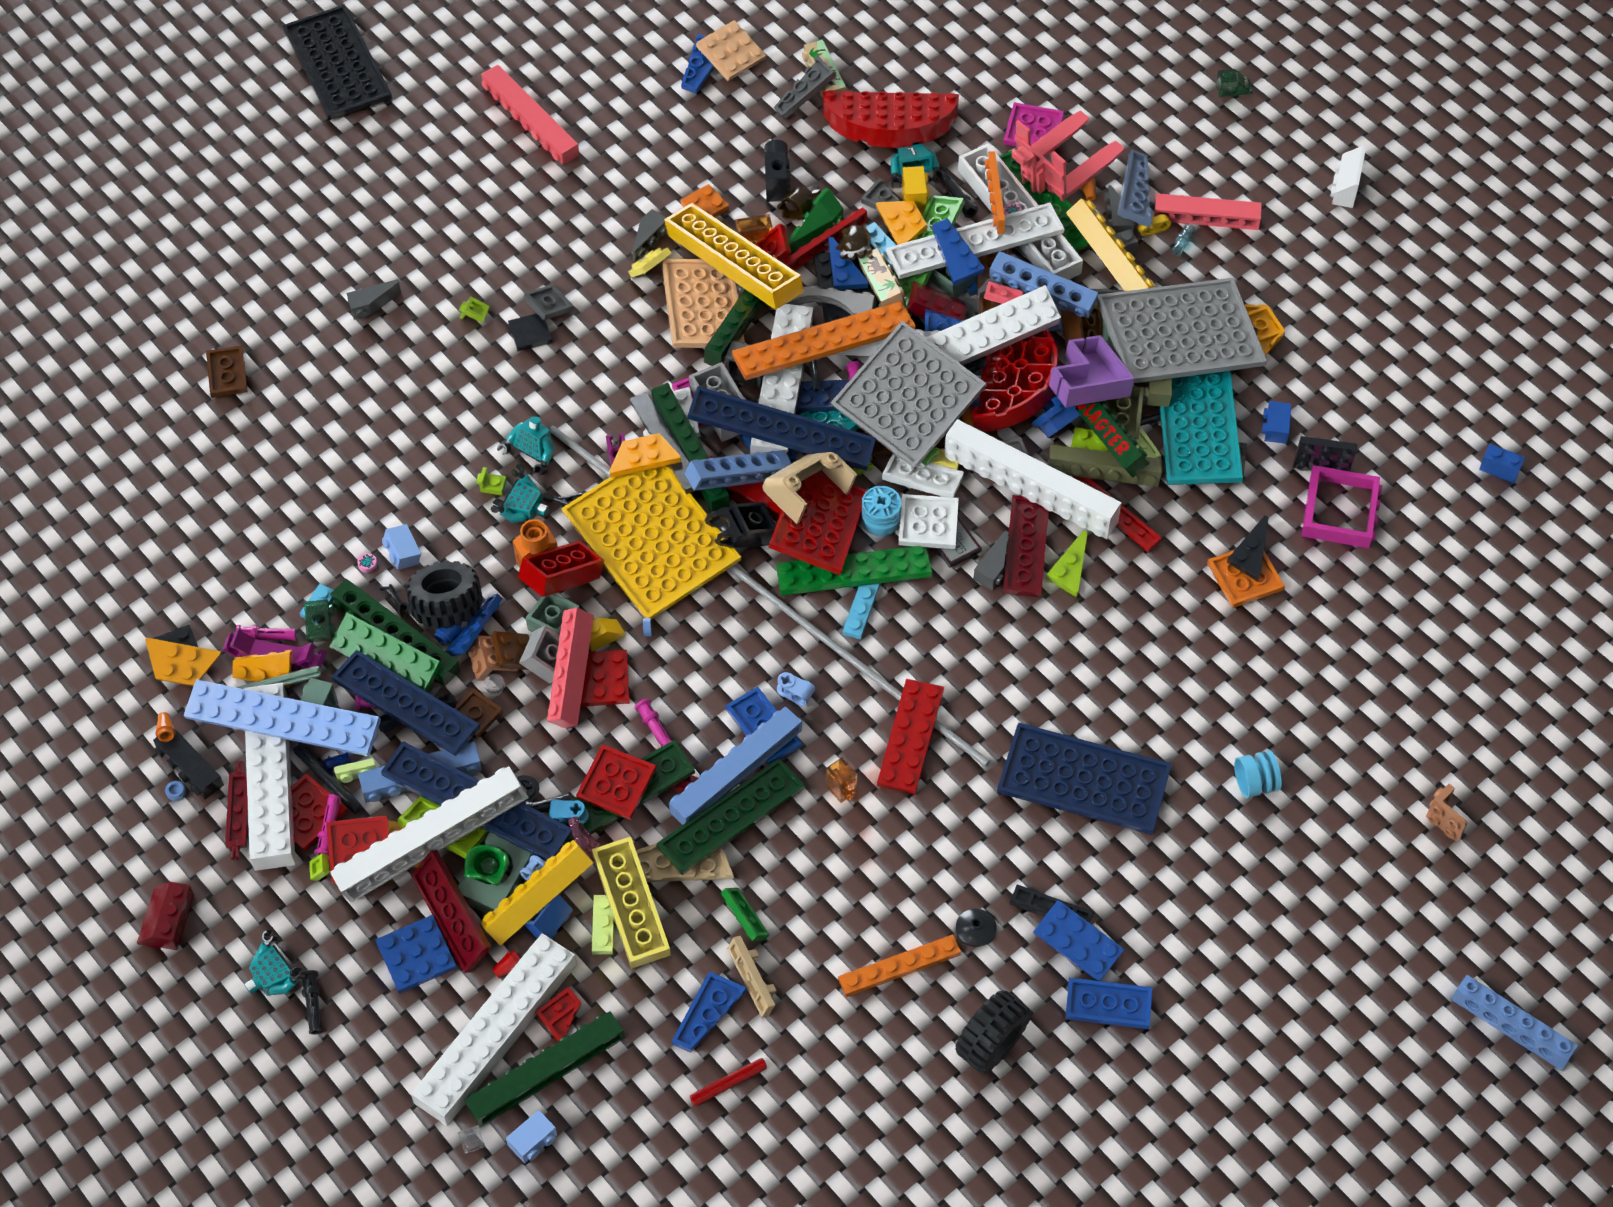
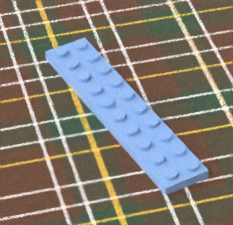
M201 680L195 681L184 713V717L190 720L364 756H370L381 721L378 716Z

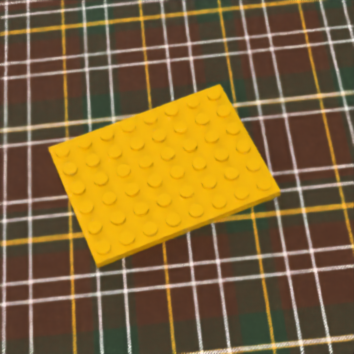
M668 465L617 477H609L561 508L563 514L590 549L604 559V567L644 618H655L741 561V556L734 548L719 546L715 543L714 540L722 532L718 528L711 527L705 523L704 519L707 514L690 493L686 494Z

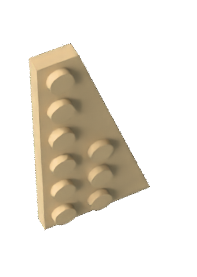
M657 843L636 850L647 882L734 879L723 848L717 850L683 875L656 847Z

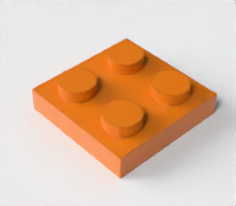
M710 184L681 199L683 207L693 203L714 218L729 210V204Z

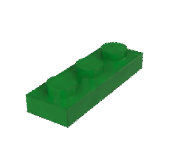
M725 888L721 895L725 899L727 906L735 914L736 920L741 923L746 931V935L752 941L766 940L770 934L740 889Z

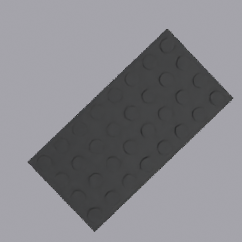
M345 4L282 25L283 31L328 120L393 99L391 91Z

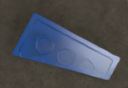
M697 34L693 52L689 58V64L681 83V89L695 94L698 93L715 68L696 47V43L706 37Z
M948 218L932 224V231L938 247L941 249L943 260L946 262L947 271L951 275L953 286L984 273L985 268Z
M498 593L490 595L485 600L477 614L468 621L445 652L451 656H459L468 651L478 634L489 621L491 615L500 607L499 604L503 598Z

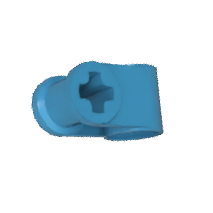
M552 800L550 803L549 817L562 824L581 825L589 819V813L581 801Z

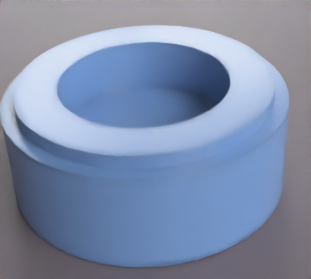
M651 618L643 619V633L645 637H652Z
M172 781L167 784L165 793L169 800L180 801L186 795V788L181 781Z

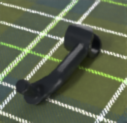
M392 584L380 586L381 591H390L392 599L398 606L400 615L404 609H407L408 614H410L409 604L401 602Z

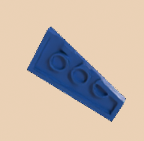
M709 971L672 1039V1045L691 1053L744 995L747 987Z

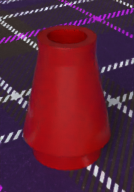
M514 950L510 953L508 951L497 965L492 968L498 979L509 974L519 962L520 957Z

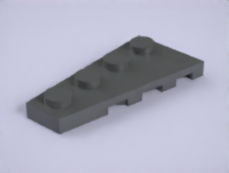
M818 55L814 59L815 63L811 67L808 66L804 71L805 75L800 80L797 79L795 81L794 88L791 91H787L774 106V109L784 120L837 76Z

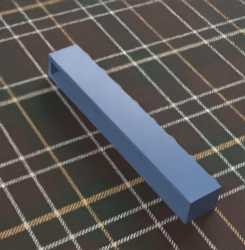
M786 706L782 710H777L770 720L761 723L752 735L748 734L740 745L734 746L723 759H718L710 770H705L698 780L688 784L680 795H675L669 803L670 814L683 825L724 797L802 731V721Z

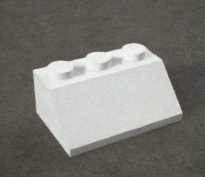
M1361 146L1344 153L1341 161H1337L1335 171L1339 172L1334 175L1333 184H1336V187L1332 186L1330 197H1333L1332 204L1353 208L1366 146Z

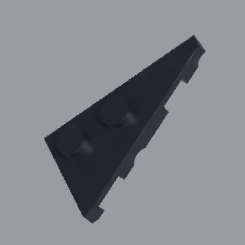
M1266 515L1263 516L1227 560V563L1257 582L1261 573L1269 519Z

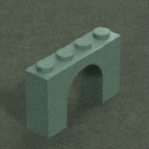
M489 833L486 838L485 845L500 847L503 852L508 854L509 862L513 865L511 874L506 880L500 882L498 886L485 884L476 879L465 878V875L458 885L467 904L485 913L493 912L504 898L511 896L515 888L525 880L521 876L520 871L528 865L529 859L532 856L531 853L492 833Z

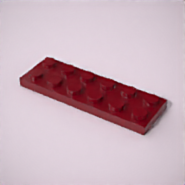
M1012 495L1003 594L1041 597L1049 511L1037 503L1030 502L1024 496Z
M430 850L411 877L464 973H469L489 951L491 945L438 850Z

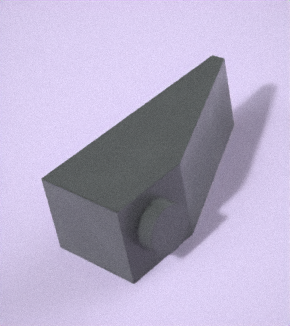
M396 279L346 293L353 319L371 316L401 293L399 280Z
M1006 530L974 569L973 580L992 591L996 585L999 586L1004 580L1003 572L1008 542V531Z

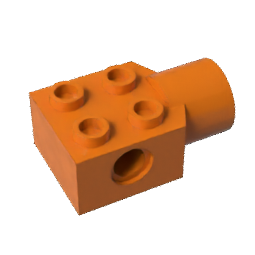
M537 519L526 521L521 526V535L513 540L515 558L519 567L521 566L522 558L558 547L548 526Z

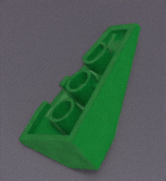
M826 187L813 202L815 207L811 213L807 212L805 214L802 226H797L788 239L791 250L789 255L810 243L812 239L822 235L827 229L837 225L839 221L844 220L843 207L829 188Z

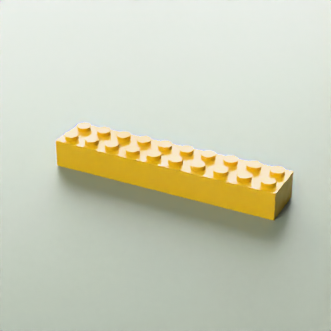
M691 203L664 219L670 238L775 310L804 293L801 275L695 204Z

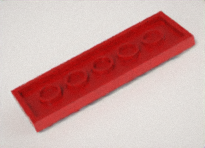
M906 679L877 780V786L916 795L943 697L944 686Z

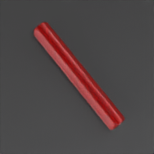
M759 1058L691 1094L690 1101L694 1106H698L766 1070L767 1064L765 1060Z

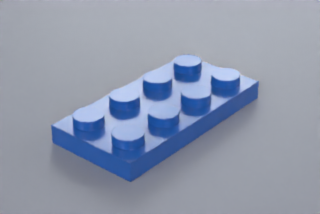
M759 687L725 705L726 711L745 736L748 734L752 735L761 723L770 720L777 711ZM795 736L770 757L766 763L770 765L778 758L781 760L801 748L802 742Z
M1059 900L1056 901L1033 931V934L1095 981H1102L1124 952L1121 946Z
M1069 978L1065 1019L1149 1029L1152 987Z

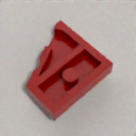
M567 987L536 1010L535 1014L556 1041L559 1042L562 1037L566 1036L581 1006V1001Z

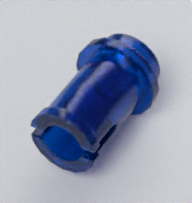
M348 752L333 757L327 756L328 758L324 759L327 770L334 771L336 766L351 763Z

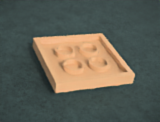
M735 20L696 43V47L727 81L766 58V54Z

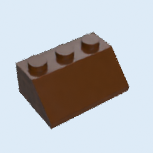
M1094 306L1089 318L1079 317L1068 309H1061L1065 351L1067 350L1069 340L1083 338L1086 341V337L1098 335L1103 337V325L1099 307Z

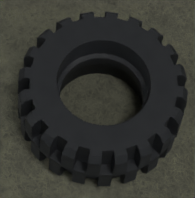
M448 560L441 563L438 561L434 562L433 565H426L422 570H417L410 577L406 585L411 615L416 621L427 627L433 626L440 629V627L450 628L453 625H461V622H467L471 616L474 617L482 606L483 596L478 574L472 567L465 563L461 564L459 561L450 562Z
M1001 990L996 992V994H993L990 999L983 1003L962 1030V1034L955 1045L957 1055L979 1073L991 1071L1012 1050L1022 1033L1026 1030V1026L1031 1018L1030 1009L1008 991Z

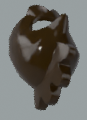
M813 185L805 188L800 186L791 190L777 205V209L782 210V217H790L796 220L804 217L812 209L815 197L821 193L820 187H814ZM786 199H788V202L796 205L798 209L794 212L790 211L786 206Z
M853 225L843 229V241L836 246V250L842 251L840 254L841 259L848 258L852 261L872 253V248L870 247L871 235L865 227Z

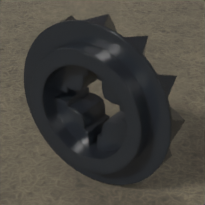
M528 775L518 776L517 778L520 784L524 785L528 799L522 803L525 804V801L535 802L540 791L537 780Z

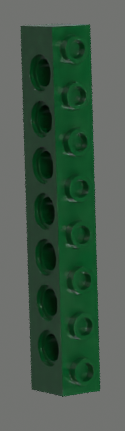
M345 579L330 593L331 603L337 610H342L345 614L346 612L443 662L434 679L435 683H440L445 687L460 672L459 662L348 579Z

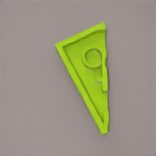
M1084 530L1046 575L1047 580L1075 597L1078 596L1088 533Z

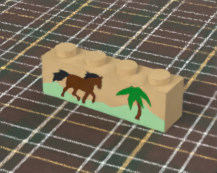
M819 40L804 44L802 58L804 62H807V67H811L815 63L814 59L818 55L837 75L819 91L821 98H823V91H846V86L824 41Z
M876 248L872 250V253L866 254L865 257L858 258L861 269L880 305L885 306L898 301L905 305L903 300L905 293L902 287L898 288L899 282L896 276L892 277L893 271L889 264L886 265L887 260L884 254H880Z

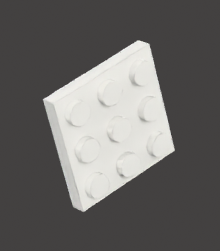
M902 494L899 545L955 549L959 498Z

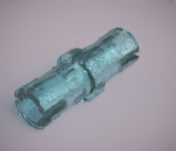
M1188 223L1185 224L1181 234L1177 235L1176 243L1171 250L1175 256L1176 254L1181 256L1184 248L1189 245L1190 237L1195 230L1192 224L1190 226Z

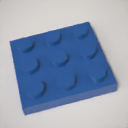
M433 915L375 939L399 994L457 969Z

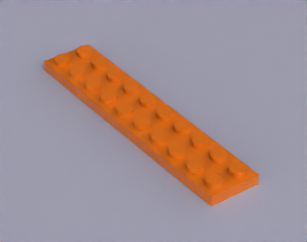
M898 301L732 351V356L746 381L886 339L901 321H904L914 330L915 324L902 302Z

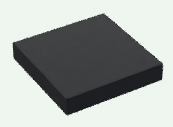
M537 313L508 320L517 352L552 343L547 323Z

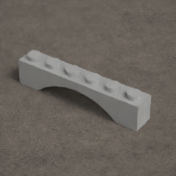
M803 286L804 293L786 303L802 305L812 302H824L836 305L854 315L875 309L877 300L875 295L869 292L861 294L855 293L852 290L838 291L835 288L821 289L818 286Z

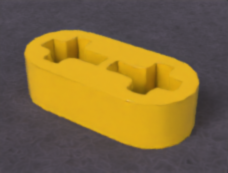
M1162 214L1152 217L1150 227L1138 224L1137 229L1141 236L1146 237L1165 231L1170 227L1171 221L1167 215Z

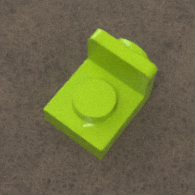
M470 296L467 302L463 301L459 309L462 312L460 318L463 319L467 315L482 323L490 306Z
M483 467L482 472L477 477L480 492L503 495L507 482L506 476L488 474L487 468Z

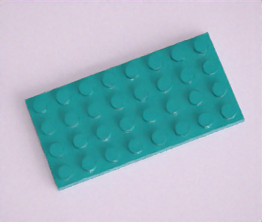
M1231 371L1171 378L1172 397L1169 407L1160 406L1167 485L1242 482L1243 475Z

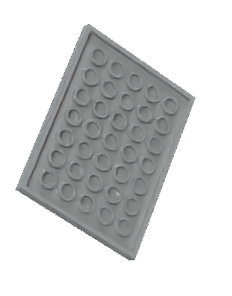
M1233 278L1098 294L1097 304L1115 352L1135 378L1134 383L1266 366L1267 359Z

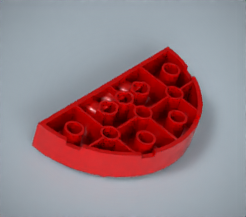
M823 91L824 119L830 123V127L847 139L859 142V140L865 141L870 146L899 148L909 147L913 143L920 141L924 144L948 132L958 117L959 94Z
M1047 329L986 356L987 366L983 369L981 378L987 386L981 392L980 407H974L973 426L982 432H988L1016 425L1033 416L1051 399L1054 394L1049 386L1052 368L1060 366L1054 339Z

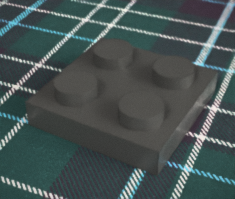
M553 284L526 292L523 297L543 320L571 312L574 307Z

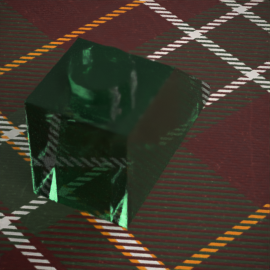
M1236 69L1218 70L1216 87L1219 97L1253 93L1250 80Z

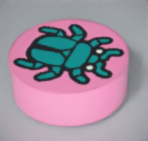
M1014 203L1007 204L1004 207V215L1021 211V207Z
M370 553L361 555L358 558L359 569L365 573L374 571L377 568L376 557Z

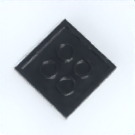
M1301 436L1294 457L1293 468L1306 471L1312 470L1313 465L1350 472L1358 444Z

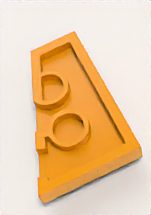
M286 650L281 653L271 652L266 655L256 654L235 657L233 660L232 678L258 682L291 673L292 650Z

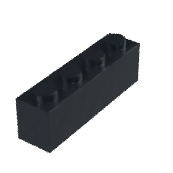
M176 729L174 738L168 742L160 741L158 737L153 739L156 746L154 750L160 758L164 756L167 759V765L172 770L176 769L179 772L178 776L184 783L188 782L191 785L190 788L196 796L200 794L204 799H207L224 786L221 776Z

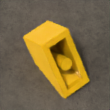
M596 618L593 620L589 645L591 652L626 636L617 619Z

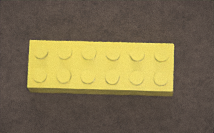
M631 836L592 849L593 858L631 969L671 956L670 947Z

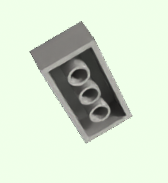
M723 362L689 375L690 390L693 395L697 386L744 399ZM712 426L721 442L740 435Z

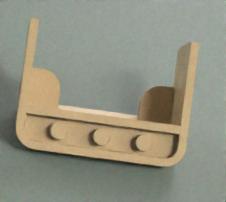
M833 452L808 454L766 478L763 484V491L798 524L807 506V503L796 493L801 487V481L822 470L847 495L857 474Z

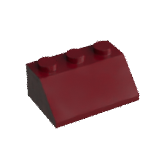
M914 281L907 312L925 319V309L964 321L967 306L964 301Z
M167 882L154 888L137 940L138 945L178 950L194 899V893L190 884Z

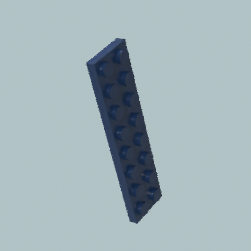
M358 650L331 677L332 681L454 756L460 752L480 729L479 723Z

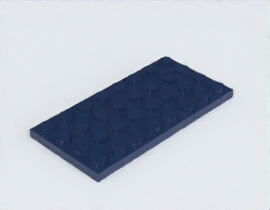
M1018 722L997 793L1153 835L1172 763Z

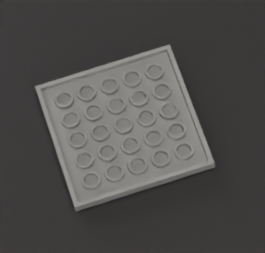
M901 321L832 400L831 405L869 435L875 437L877 441L908 465L916 469L956 420L960 418L985 389L987 384L904 321Z

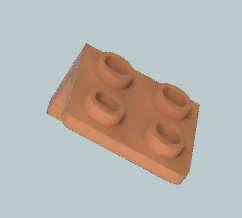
M477 636L468 649V655L470 656L472 669L477 681H484L492 670H519L499 668L491 636Z
M1448 784L1444 789L1440 787L1433 795L1435 798L1429 804L1430 808L1426 818H1428L1431 824L1443 830L1448 838L1458 841L1468 823L1448 806L1455 790L1452 785Z

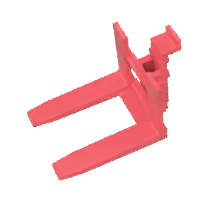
M1078 111L1032 145L1030 130L1019 120L1016 121V134L1014 137L1017 142V150H1012V158L1021 166L1022 183L1025 184L1027 181H1030L1033 193L1037 191L1040 194L1046 188L1052 194L1055 193L1060 198V201L1063 202L1110 165L1124 151V147L1117 141H1113L1066 175V161L1054 150L1089 121V117L1086 114ZM1050 153H1051V156H1052V163H1050V162L1045 158V157L1048 156Z

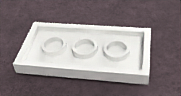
M893 453L882 474V480L941 497L954 498L963 479L964 472L934 463H929L927 466L920 463L914 469Z

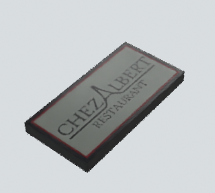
M958 516L955 549L935 548L949 568L982 552L981 546Z

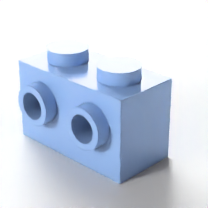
M407 524L386 529L382 543L384 548H387L390 561L395 564L397 570L418 565L421 552Z
M538 1110L506 1137L508 1147L525 1164L528 1160L535 1159L544 1146H549L555 1141L557 1136L556 1127Z

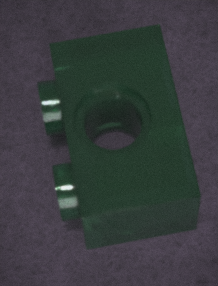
M327 599L304 602L308 642L332 641V635H335L334 623L331 624V616H334L333 604L330 605ZM318 617L325 618V622L322 625H316L315 621Z

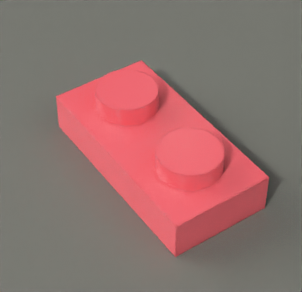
M989 281L984 299L1004 304L1022 296L1023 291Z

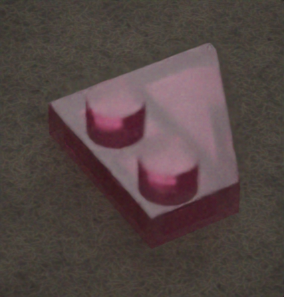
M574 816L568 820L574 840L595 863L592 849L600 847L601 844L596 842Z

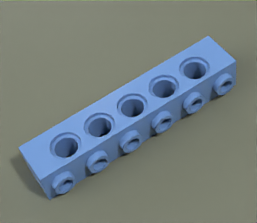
M1001 251L998 252L990 267V277L997 282L1002 281L1011 288L1023 290L1025 293L1040 288L1039 285L1045 284L1054 304L1063 310L1068 309L1074 312L1079 317L1089 318L1098 300V292ZM1012 270L1014 273L1008 274L1006 271ZM1028 277L1030 280L1025 281L1023 278ZM1061 291L1063 294L1058 295L1055 292ZM1078 298L1080 299V301L1075 302L1072 299Z
M773 450L770 452L693 460L689 463L684 474L695 491L764 482L766 478L792 463L784 450Z
M1469 975L1465 976L1454 993L1452 1001L1561 1071L1578 1047L1571 1040Z

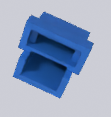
M1057 395L1043 407L1045 413L1031 424L1035 429L1040 426L1044 434L1049 438L1079 417L1080 414L1074 406L1065 407Z

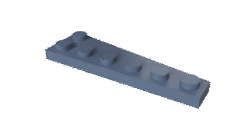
M1131 149L1128 155L1117 215L1137 222L1140 225L1150 227L1152 211L1149 205L1151 198L1149 197L1150 186H1148L1147 155Z

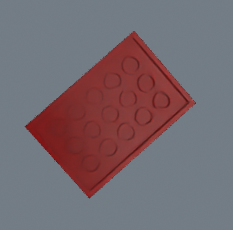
M818 471L801 481V487L796 492L807 503L800 523L796 524L781 510L768 548L840 575L862 511V498L868 490L852 485L849 494L846 495L826 474Z

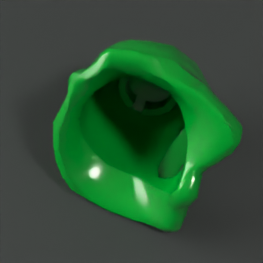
M487 844L471 848L465 859V878L476 879L485 884L498 886L508 869V854L503 852L500 847H493Z

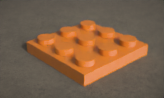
M1234 551L1210 558L1207 561L1211 572L1232 608L1284 591L1285 586L1265 551L1263 553L1258 582L1227 563L1229 556Z

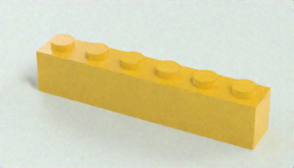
M574 840L566 843L556 856L550 857L540 870L534 871L530 875L529 880L517 886L514 893L508 898H504L493 912H488L480 923L488 934L501 946L591 866L593 861Z

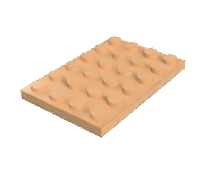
M664 259L661 264L673 348H705L738 300L736 282L702 259ZM744 334L739 340V342L745 343Z

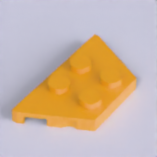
M914 201L876 203L877 210L896 245L916 240L920 234L928 229Z
M1245 304L1253 327L1258 328L1257 337L1266 356L1285 335V330L1268 305L1255 306Z
M658 433L623 441L609 472L612 478L682 461L675 449Z
M147 637L145 639L155 679L194 687L195 681L201 680V677L209 671L211 665L221 656V651Z

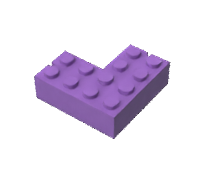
M1101 335L1086 337V341L1083 338L1069 340L1065 359L1070 365L1052 368L1049 386L1058 395L1059 400L1065 407L1131 396L1135 380Z

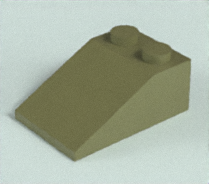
M1133 386L1131 396L1105 400V404L1110 409L1109 415L1113 413L1119 420L1117 424L1119 426L1122 424L1129 432L1127 436L1139 439L1144 387Z

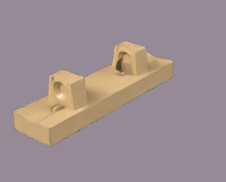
M741 936L733 937L727 949L761 1017L769 1016L771 1010L775 1007L772 997L777 990L774 984L765 985L755 965L759 957L756 949L748 951Z

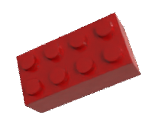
M579 540L522 558L518 578L537 592L538 595L546 597L600 579L604 559Z

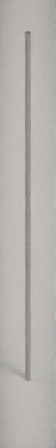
M555 426L550 427L549 430L554 436L606 476L611 477L610 468ZM736 565L729 568L732 573L900 701L902 693ZM936 720L934 726L936 730L986 767L990 763V760Z

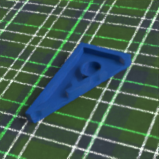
M828 237L833 287L837 290L868 288L866 278L848 258H840L842 251L836 250V246L839 244L833 237Z

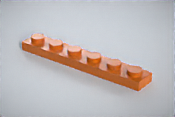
M995 151L988 152V159H985L987 181H989L988 192H992L990 193V204H992L991 214L995 215L993 216V227H997V234H1005V216Z
M952 934L838 976V981L845 997H849L961 955V951Z

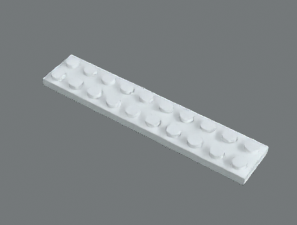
M1051 203L1004 215L1005 234H997V227H993V218L956 228L976 257L1064 233V227ZM934 235L886 248V253L899 279L947 266Z

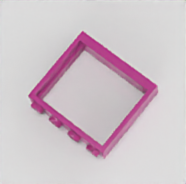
M1313 465L1301 536L1369 548L1371 540L1375 541L1377 532L1373 528L1377 526L1379 517L1375 513L1379 511L1381 500H1377L1378 496H1381L1383 485L1379 484L1380 477ZM1318 480L1372 490L1366 532L1312 523Z

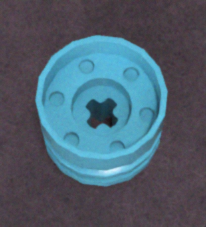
M876 486L869 489L862 498V525L864 529L875 536H887L895 532L900 525L901 498L899 494L887 486Z
M1272 751L1258 752L1254 758L1251 755L1235 758V776L1239 789L1245 798L1261 795L1262 790L1266 794L1270 793L1271 790L1273 792L1281 790V772Z

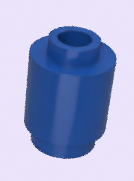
M453 625L450 628H437L434 637L439 643L446 645L451 643L462 631L461 625Z

